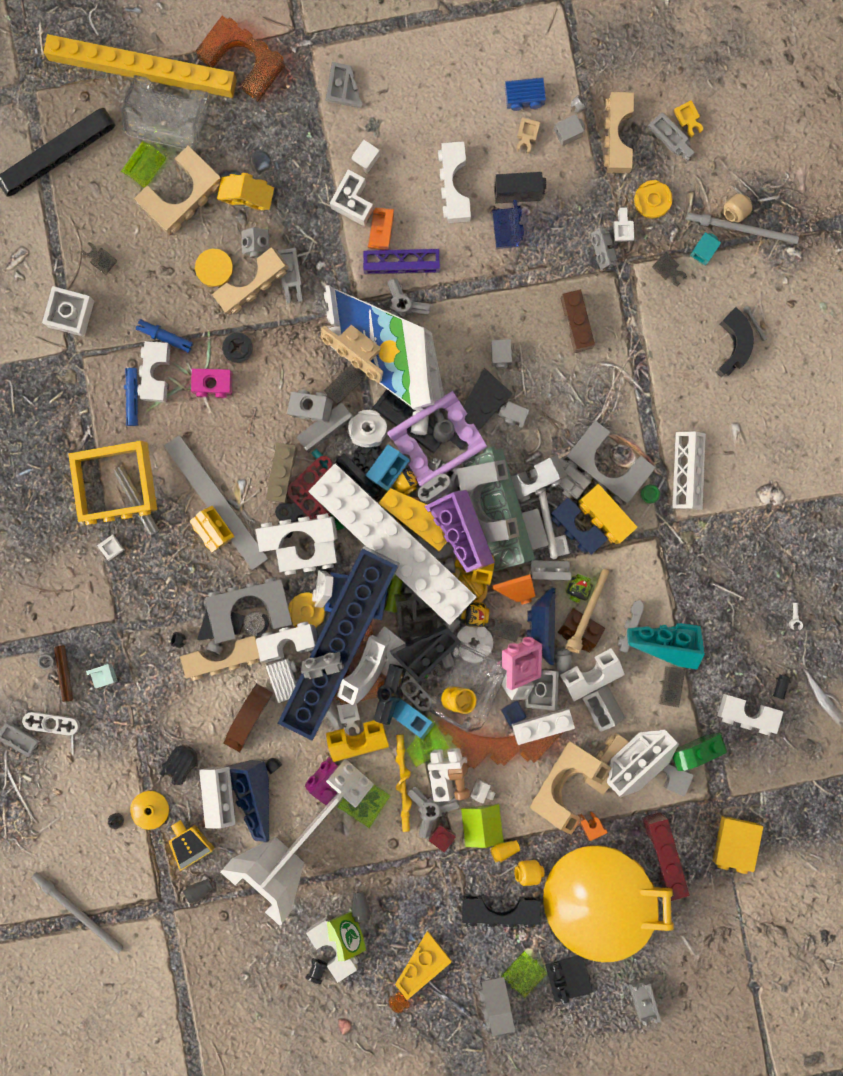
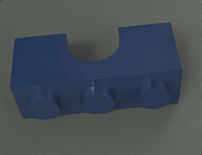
M567 497L550 513L552 516L551 520L556 526L559 527L561 525L566 530L564 534L571 541L574 539L579 544L577 548L584 555L587 553L592 555L608 538L595 525L588 531L578 530L574 521L581 510Z

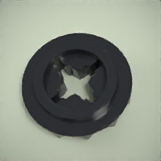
M232 333L223 341V354L231 362L241 363L248 360L252 354V342L243 333ZM232 342L237 345L243 344L241 347L243 354L238 351L233 352L235 347Z
M358 446L353 458L355 465L361 471L368 472L375 463V460H369L365 465L366 458L361 454H368L372 450V457L377 460L382 453L381 447Z

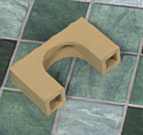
M189 146L175 158L177 164L193 179V191L186 201L179 204L166 203L148 185L134 198L137 204L168 235L176 233L181 228L180 224L185 219L189 220L194 215V211L199 206L202 207L208 201V197L212 193L218 192L221 177Z
M569 741L529 808L560 830L572 835L581 817L569 810L562 801V788L565 782L572 775L583 773L602 784L612 767Z

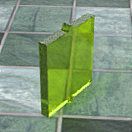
M523 951L501 977H504L511 985V988L517 990L525 998L546 976L547 971L538 964L536 959L534 960Z

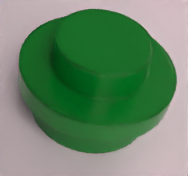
M649 484L642 488L641 498L644 502L652 504L658 501L660 491L657 486Z

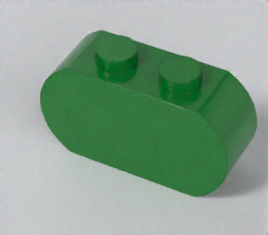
M713 733L678 747L673 755V760L677 771L689 770L726 754L727 749L721 733Z

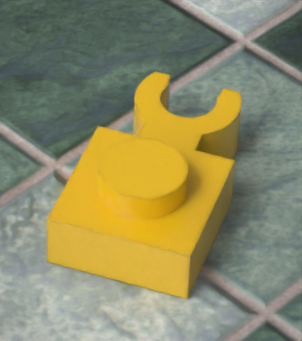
M692 100L674 109L681 127L687 125L689 137L692 138L694 136L693 128L698 129V132L702 133L703 126L696 122L700 116Z

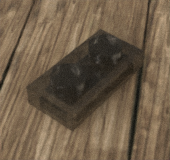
M351 364L324 392L338 405L365 378Z
M665 666L659 704L679 708L685 669Z

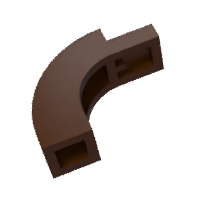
M256 683L234 719L223 744L239 753L241 752L273 692Z

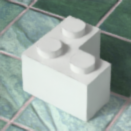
M348 170L335 192L330 206L332 210L365 227L373 212V204L359 197L366 185L365 178Z

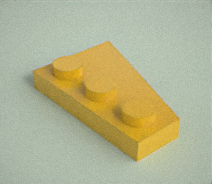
M429 931L425 933L395 984L407 1000L452 962Z

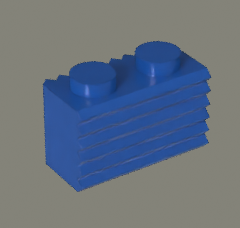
M544 78L505 81L507 109L511 108L513 111H519L523 107L530 106L531 109H538L545 105Z

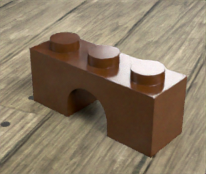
M581 289L563 293L560 299L564 315L567 316L569 322L570 339L574 353L593 349L595 342Z

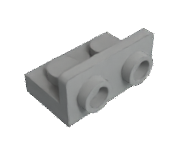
M532 560L531 578L532 580H571V572H569L570 562Z

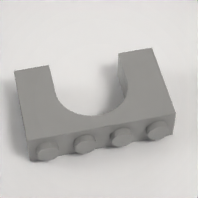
M595 420L565 459L574 468L580 469L583 472L582 474L589 480H594L606 492L608 491L613 495L612 499L616 503L626 505L656 467L642 456H639L628 471L619 478H609L601 474L595 465L594 457L597 448L610 431Z
M505 460L456 469L460 491L467 490L487 543L520 537L516 517L503 520L491 519L483 511L480 501L481 492L488 483L509 479Z
M276 577L264 580L265 584L258 585L257 582L246 584V588L240 590L236 586L228 588L227 593L220 594L219 591L208 593L209 597L205 598V603L215 644L236 639L230 614L234 603L242 597L257 598L265 605L271 630L292 625L282 581H276Z

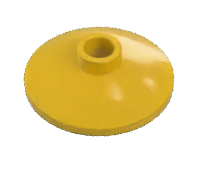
M144 791L132 801L130 808L131 817L143 829H156L168 818V802L162 794L156 791ZM150 808L152 813L146 814L145 809Z

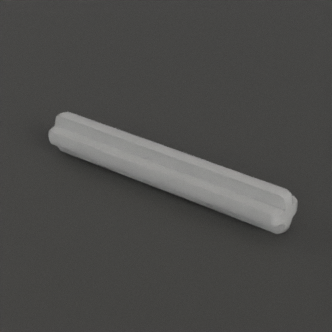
M124 467L116 468L114 473L133 507L144 505ZM138 513L149 535L156 534L159 529L152 516H140Z

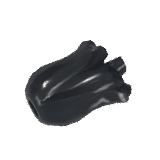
M187 745L177 746L167 761L162 764L160 775L172 777L171 783L173 785H183L188 773L197 764L196 751Z

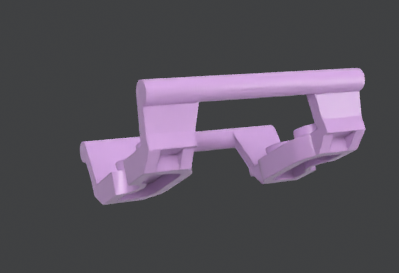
M453 391L435 401V405L424 408L387 432L400 452L410 456L411 462L408 465L414 472L420 486H423L439 474L447 473L487 448L475 425L466 423L465 416L467 412ZM444 408L448 411V420L453 423L457 435L461 440L466 441L469 446L466 452L437 470L432 471L428 467V459L418 442L407 434V428L437 409Z

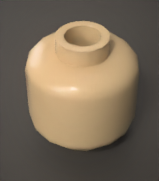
M743 194L734 195L724 204V216L731 222L739 223L752 212L751 200Z

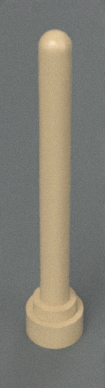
M608 569L601 571L574 637L568 640L565 646L567 650L573 653H580L582 649L581 639L609 575Z

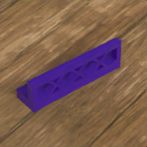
M439 249L363 251L364 274L440 273ZM412 254L418 258L417 261L413 262L404 261L408 255ZM427 254H435L436 261H424L423 258ZM376 255L380 261L368 263L367 256ZM389 255H395L399 261L386 262L385 259Z

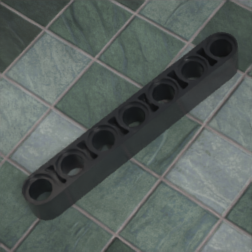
M105 108L94 111L0 174V188L7 197L15 195L110 132L116 126L115 122Z

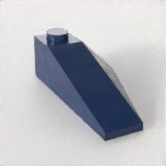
M249 760L225 766L230 767L231 786L238 799L236 804L242 808L246 815L244 821L255 841L268 842L269 777L265 762Z

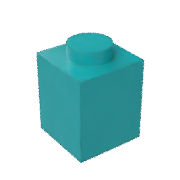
M705 232L689 256L706 266L721 242L718 241V237L714 234H707Z

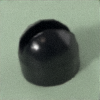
M175 631L171 637L170 644L172 647L181 648L185 645L183 640H187L184 634Z
M270 758L266 762V768L270 775L282 766V763L276 758Z
M114 813L108 818V825L112 829H118L124 823V818L119 813ZM116 818L120 820L114 825L111 824V822Z

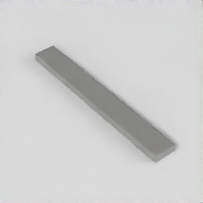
M178 435L164 445L206 506L210 507L213 505L235 536L231 541L251 569L254 570L267 561L268 557L263 551L259 552L256 540L182 437Z

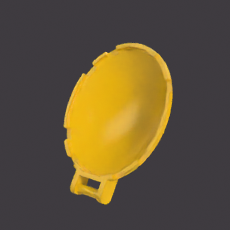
M600 845L577 848L564 855L553 866L546 879L543 903L548 923L556 937L568 949L586 959L598 962L620 961L641 950L652 936L654 930H674V923L671 918L673 890L671 888L654 887L643 867L636 860H632L623 854L622 851ZM658 897H663L664 921H659Z

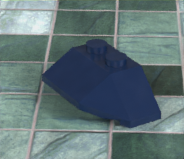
M549 588L531 606V610H527V622H530V630H527V637H532L542 644V658L549 665H554L556 588Z

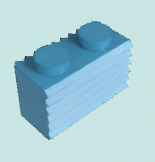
M388 444L366 476L388 491L392 484H394V481H396V478H398V475H401L407 463L410 462V459Z

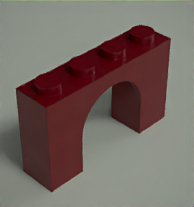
M661 812L642 817L647 836L653 843L660 864L661 872L658 875L662 888H671L673 890L671 901L690 896L668 819Z

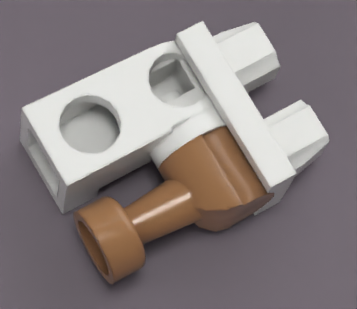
M460 748L449 749L447 751L449 758H444L443 750L441 749L433 750L430 753L431 762L427 766L434 802L450 801L454 796L456 800H464L470 797V791L468 788H465L464 776L468 772L466 765L467 757H462ZM452 780H455L457 790L453 787Z

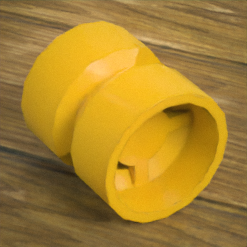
M457 686L447 687L441 697L442 705L445 709L461 714L472 712L477 701L476 695L472 690Z

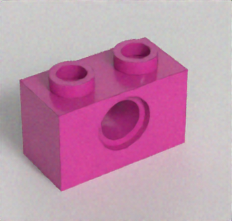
M192 368L191 392L196 394V397L206 398L208 394L215 395L216 398H227V395H232L233 372L226 369ZM211 379H215L217 382L214 388L207 387V383Z

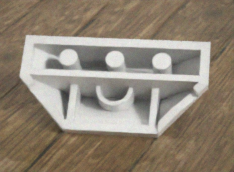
M666 730L638 733L611 758L610 767L612 768L609 771L608 785L620 798L640 791L670 763L679 744Z

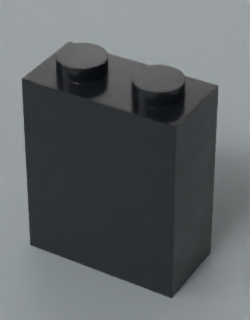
M542 172L496 174L495 204L540 201L542 195H545L546 178L542 177Z

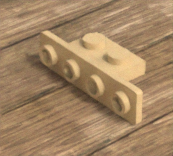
M352 325L340 336H337L326 326L322 327L320 337L326 345H330L340 356L347 358L355 368L361 369L369 379L375 380L377 383L382 381L383 371L371 362L380 352L381 347Z

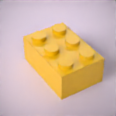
M599 484L577 501L580 504L578 508L584 515H590L592 524L605 532L604 535L610 543H621L638 528Z

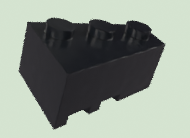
M443 625L390 650V653L419 683L461 641L446 625Z

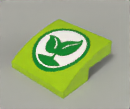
M347 912L327 921L329 941L336 942L338 961H346L366 951L361 928L358 922H355L354 917H352V912Z

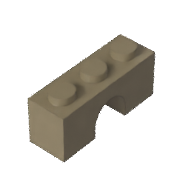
M276 443L266 495L268 501L287 503L288 486L290 485L291 472L297 453V447L294 445Z

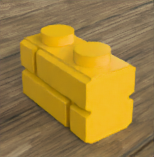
M213 505L202 510L190 520L194 531L200 535L205 546L211 552L220 549L235 537Z

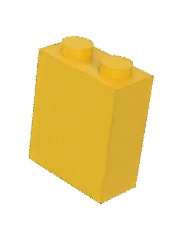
M721 816L712 861L720 869L729 870V867L736 868L737 872L748 874V871L754 872L763 826L755 822Z

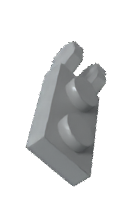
M296 248L277 250L289 266V269L286 270L287 273L281 278L286 302L291 303L292 298L289 288L294 287L297 290L298 301H303Z
M635 601L632 604L633 606L630 609L632 617L627 618L624 628L637 627L644 607L641 601ZM627 631L625 636H620L617 644L620 647L619 651L627 653L630 647L628 645Z

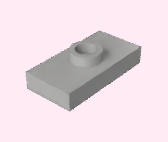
M9 721L5 722L0 731L1 742L29 758L41 741Z

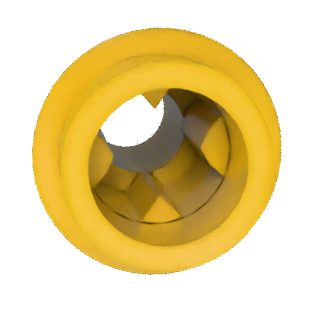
M517 840L494 845V847L490 848L494 861L502 863L519 852L520 847Z

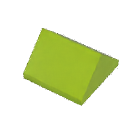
M499 804L461 808L465 847L487 848L504 843Z

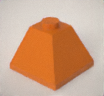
M530 574L491 586L492 590L515 602H521V605L532 602L531 598L536 597Z

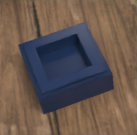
M517 700L500 709L510 727L513 723L526 718Z

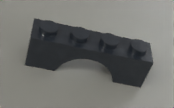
M462 896V923H466V926H477V923H483L488 927H495L497 924H504L505 927H516V924H524V927L533 928L535 925H540L541 901L539 897H520L512 909L505 912H497L486 906L482 896Z

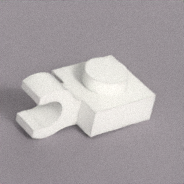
M619 208V221L613 223L614 242L634 241L633 221H628L627 208Z

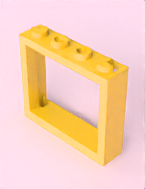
M136 441L68 454L78 522L94 525L97 524V520L112 522L115 521V517L130 519L133 518V514L139 513L140 516L151 515V511L157 510L148 442ZM137 452L144 505L88 514L81 462Z

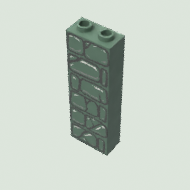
M494 447L486 448L483 450V454L477 453L464 461L463 467L505 460L506 462L503 448L496 450ZM507 462L506 467L509 479L488 483L483 488L480 497L482 509L488 517L494 520L516 517L520 537L487 543L495 560L494 571L535 560Z

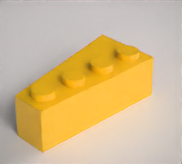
M391 488L388 490L378 504L431 547L440 552L447 541L440 526H437L433 521L435 518L432 513L426 510L425 506L427 504Z

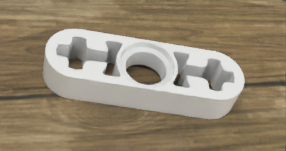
M30 712L22 720L26 729L73 735L80 729L79 721L76 718ZM34 716L35 720H42V723H34L31 726V722H28V719ZM49 718H53L56 721L54 729H49L46 725ZM70 721L75 726L71 731H69L68 727H61V730H59L61 724H68Z

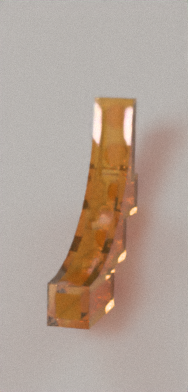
M443 716L437 721L440 725L438 729L445 736L449 734L453 738L452 743L457 748H464L461 752L462 757H467V768L471 766L473 769L489 753L492 754L490 758L497 765L501 763L505 766L519 750L522 751L520 755L527 762L532 760L535 763L564 733H558L518 745L515 735L499 738L483 737L462 730Z

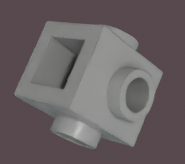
M253 227L241 231L242 254L250 255V258H258L269 249L268 230Z

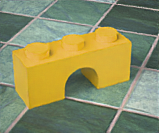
M374 720L363 723L364 731L356 736L348 735L344 728L325 733L333 762L388 748L389 743L384 724Z

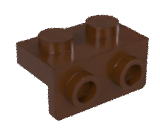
M572 608L565 622L558 630V634L562 635L566 640L574 637L583 614ZM592 619L589 620L581 639L583 645L581 650L589 653L597 645L605 630L603 626Z

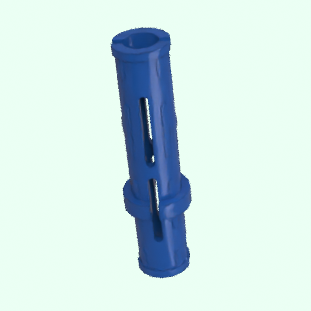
M140 319L137 323L140 325L136 326V330L150 335L154 340L159 339L187 353L192 349L189 348L193 346L192 341L161 329L159 325L155 326L143 319Z
M125 368L126 426H138V368Z

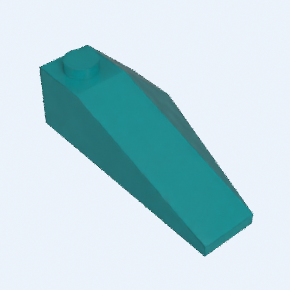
M678 623L673 627L660 625L659 628L646 626L627 629L629 646L678 667L697 670L705 655L701 626Z

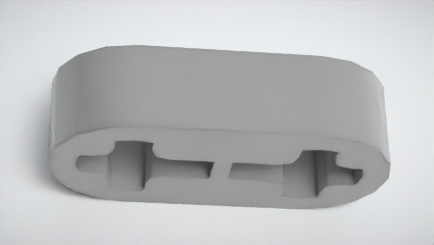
M439 474L419 488L418 497L424 503L430 504L448 493L453 487V481L448 475ZM442 480H445V481H446V482H445L446 485H445L444 487L441 486V485H442V482H441ZM426 491L430 492L428 498L426 497Z

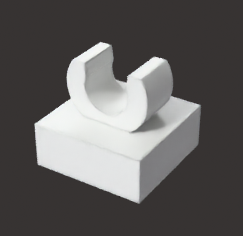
M477 778L470 797L480 803H484L486 798L493 800L495 792L490 790L491 785Z

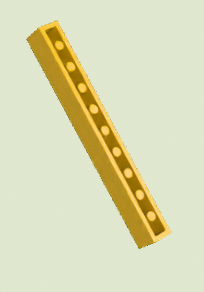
M47 34L43 52L47 59L52 62L233 98L237 82L235 73L231 71Z

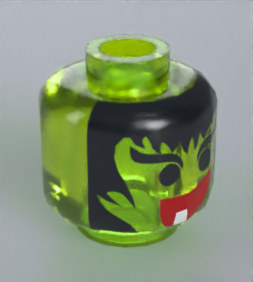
M580 574L571 576V580H569L565 592L570 595L569 600L580 603L581 600L587 601L593 589V584L590 582L591 579Z

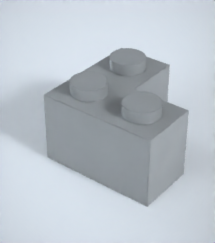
M504 977L481 982L483 989L479 990L481 1002L486 1003V1007H483V1014L487 1029H491L492 1036L515 1032Z

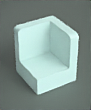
M112 663L86 671L87 675L91 674L95 688L118 682Z

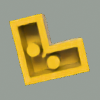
M241 173V175L230 174V176L221 177L217 199L230 205H246L258 211L270 210L274 187L267 185V181L254 179L248 173Z

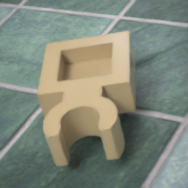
M526 118L521 119L517 138L522 140L517 144V152L520 151L521 146H526V154L530 153V141H536L540 122Z

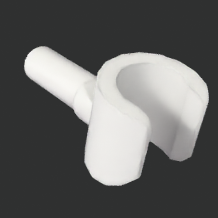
M793 603V619L790 620L789 626L794 630L793 625L798 622V629L801 630L803 623L799 620L798 603Z

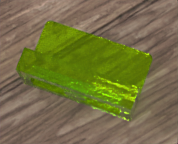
M142 141L120 172L145 188L165 162L166 157L151 144Z

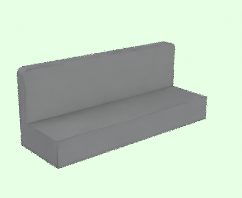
M340 403L331 410L329 423L316 421L299 434L297 439L309 453L346 425L353 416L343 403Z

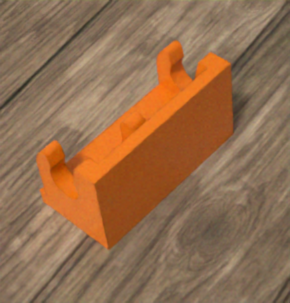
M375 208L373 210L368 248L389 250L394 209Z
M590 811L593 819H590L589 823L582 814L578 816L581 817L579 822L589 841H592L608 832L596 815Z

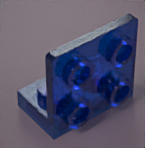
M513 200L511 208L492 210L496 249L519 247L520 241H523L524 228L523 224H519L521 222L522 209L521 205H517V200Z

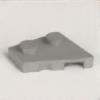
M332 62L325 101L361 109L362 101L359 98L351 66Z

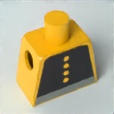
M181 820L171 825L176 836L169 841L180 871L215 849L196 825L186 829Z

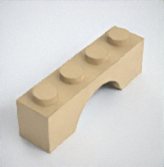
M611 92L609 99L606 98L605 110H608V117L605 118V129H608V136H605L604 147L608 148V152L604 156V167H607V173H630L632 170L633 149L624 145L620 140L618 126L624 120L631 118L634 112V93Z
M271 247L257 258V275L250 284L244 287H235L232 284L225 283L212 294L225 313L236 314L242 309L241 306L245 302L253 301L259 291L268 289L272 285L271 282L276 278L280 279L287 273L286 270L289 269V266L276 249Z
M257 635L237 640L232 654L222 661L212 660L205 656L202 651L180 656L185 678H191L194 681L203 678L202 674L208 672L212 676L222 673L221 669L226 667L230 671L240 668V664L247 662V665L258 663L260 657L256 643Z

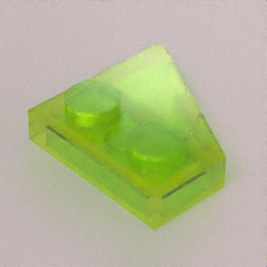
M431 715L427 718L434 723L432 729L424 740L416 735L406 750L416 768L431 759L430 753L433 750L441 749L444 752L449 749L447 742Z

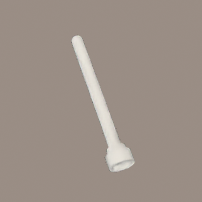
M536 469L530 470L531 478L536 482L538 477ZM546 491L538 495L549 543L550 556L552 559H557L558 552Z

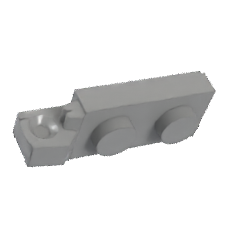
M661 113L648 125V128L675 155L679 156L681 154L687 161L694 155L695 152L689 147L691 144L688 141L689 138L664 113Z

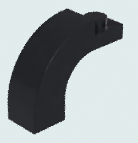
M737 307L719 324L730 334L733 340L731 356L716 371L720 377L725 374L729 376L736 368L734 364L739 369L743 367L753 350L754 336L752 327L746 316Z

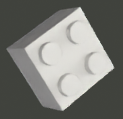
M52 286L42 323L52 329L85 337L94 300L90 296Z

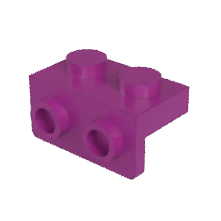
M330 757L321 763L319 769L305 784L308 792L325 805L338 793L326 782L339 766Z

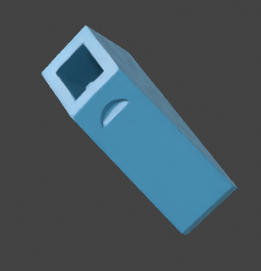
M402 699L396 703L392 717L424 740L434 726V723Z

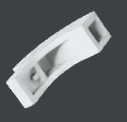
M373 635L368 638L361 661L353 673L342 680L337 697L355 705L366 696L385 665L388 643Z

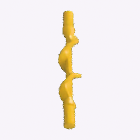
M397 734V756L395 762L400 766V781L396 785V790L402 793V811L400 815L402 817V832H409V810L411 809L412 801L407 794L406 779L411 776V772L405 767L404 754L406 749L404 746V734Z

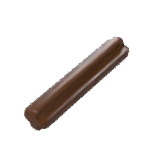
M64 645L55 646L54 652L62 701L69 702L73 700V692L66 648Z

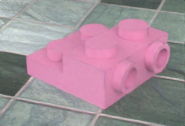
M532 637L523 638V642L519 644L511 643L507 649L502 650V668L507 670V688L514 690L541 678L542 644Z

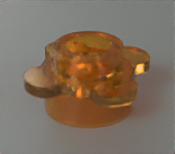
M397 992L394 997L391 996L389 998L390 1008L396 1013H402L405 1008L408 1009L410 1007V1002L406 1000L401 992Z

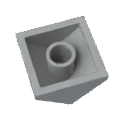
M541 670V678L532 681L534 687L528 698L525 699L526 708L557 711L559 671Z

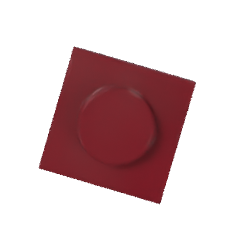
M440 822L431 833L429 842L445 853L456 838V833Z

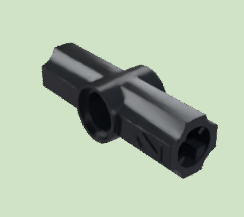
M396 664L389 665L384 685L377 691L379 702L374 715V721L390 725L396 703L402 699L403 695L401 686L406 673L404 667Z

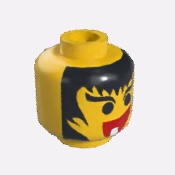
M406 468L403 469L401 475H398V478H396L392 485L396 491L408 495L417 490L418 481L412 469Z
M472 602L462 612L461 619H465V625L468 627H483L485 623L488 624L489 608H486L484 603Z

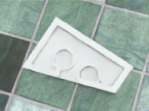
M318 570L316 590H313L312 601H315V607L323 608L332 596L333 576L324 570Z

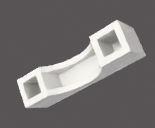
M464 142L441 143V150H438V160L443 164V169H440V180H444L441 194L442 199H446V206H443V217L447 218L448 223L470 222L469 198L459 194L454 188L452 181L455 173L466 165Z
M328 513L317 515V519L311 520L309 516L300 517L298 522H291V519L279 521L280 524L272 525V522L262 523L261 527L255 529L259 552L281 548L285 537L292 531H302L309 534L315 543L338 539L334 516L329 517Z

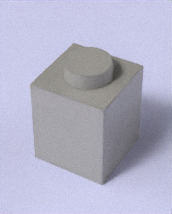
M576 114L556 123L554 127L561 146L581 138L585 130L582 119H578Z
M511 339L491 341L492 366H496L497 369L508 368V365L512 363Z

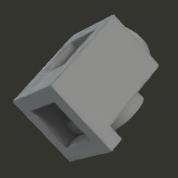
M508 401L506 406L502 405L499 416L505 419L504 422L509 425L515 426V424H518V429L521 430L529 409Z

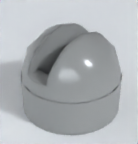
M579 95L571 102V108L573 106L576 107L574 112H582L587 108L586 102Z
M215 640L209 642L206 651L220 656L223 649L222 643L215 644Z
M44 653L40 655L38 659L40 668L46 670L53 666L54 658L51 654ZM49 657L50 660H48L44 664L41 662Z

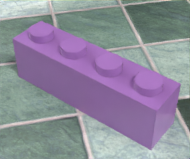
M467 490L453 492L425 506L426 510L431 512L435 518L433 519L435 524L440 526L444 532V538L447 543L450 542L453 546V552L466 572L475 571L495 563Z

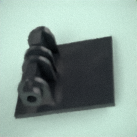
M577 955L545 964L555 1003L561 1001L562 1004H565L571 998L593 992L583 957Z

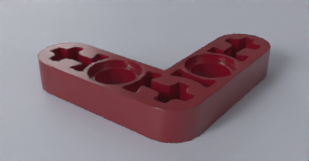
M328 456L317 458L288 486L287 493L289 497L310 519H317V514L313 517L311 513L315 512L318 506L321 508L318 511L320 514L328 513V516H331L321 503L308 492L332 467V460ZM321 459L323 461L328 460V469L322 468L319 471L322 475L319 477L312 467L315 465L317 469L320 466L319 461ZM307 472L314 473L315 481L313 483L305 481L304 476ZM292 486H299L301 488L299 492L302 495L305 492L308 494V496L302 499L301 503L297 501L300 499L297 494H291L293 491ZM305 500H313L315 507L312 510L305 509Z

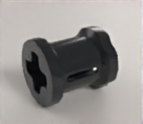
M313 958L311 961L312 967L305 978L313 983L321 984L323 981L321 978L324 970L327 968V963Z

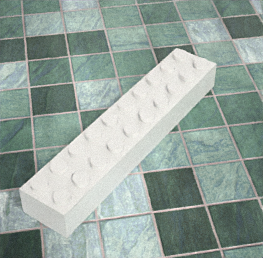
M336 464L308 491L366 547L399 562L400 565L395 574L449 625L476 599V596Z

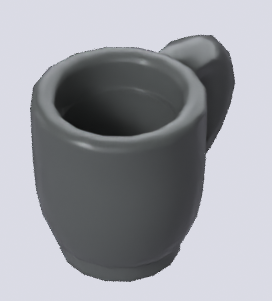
M436 410L433 413L436 421L433 436L437 441L445 443L452 439L455 428L450 420L444 419L440 410Z

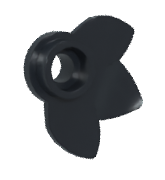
M295 502L292 504L281 503L275 510V515L279 521L291 519V522H298V518L305 517V513ZM304 503L305 509L308 510L309 507ZM283 509H287L289 511L287 516H283L281 514V511ZM293 531L290 532L286 537L291 538Z

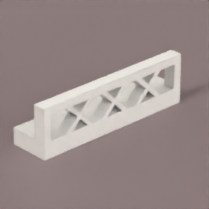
M676 432L673 486L674 509H703L705 433ZM689 436V444L684 448L682 446V437ZM686 455L688 463L683 467L681 458ZM683 474L687 476V482L684 486L680 483V478ZM682 493L686 495V504H679V497Z

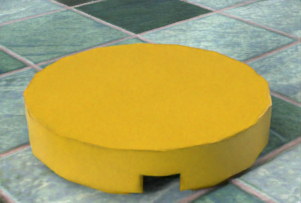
M650 180L641 184L634 197V204L638 213L649 219L664 216L670 209L673 201L672 192L669 187L657 180Z
M212 248L205 250L198 256L195 263V271L203 284L208 287H219L230 280L233 275V264L227 253L220 249Z
M301 593L295 596L289 603L288 609L291 622L296 628L297 624L308 622L318 627L325 619V605L323 608L315 607V601H312V593Z

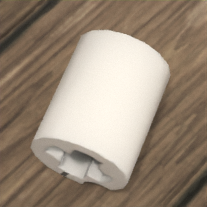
M429 415L411 426L413 434H427Z

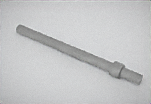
M687 212L686 220L699 222L703 226L713 225L795 244L799 240V236L717 219L708 214L699 215Z
M37 872L34 873L31 878L42 887L41 890L43 892L49 893L119 954L123 947L55 889V885L51 881L47 882Z

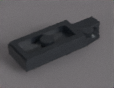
M344 453L334 463L372 499L381 492L377 485L373 484L366 474L354 464L353 460Z

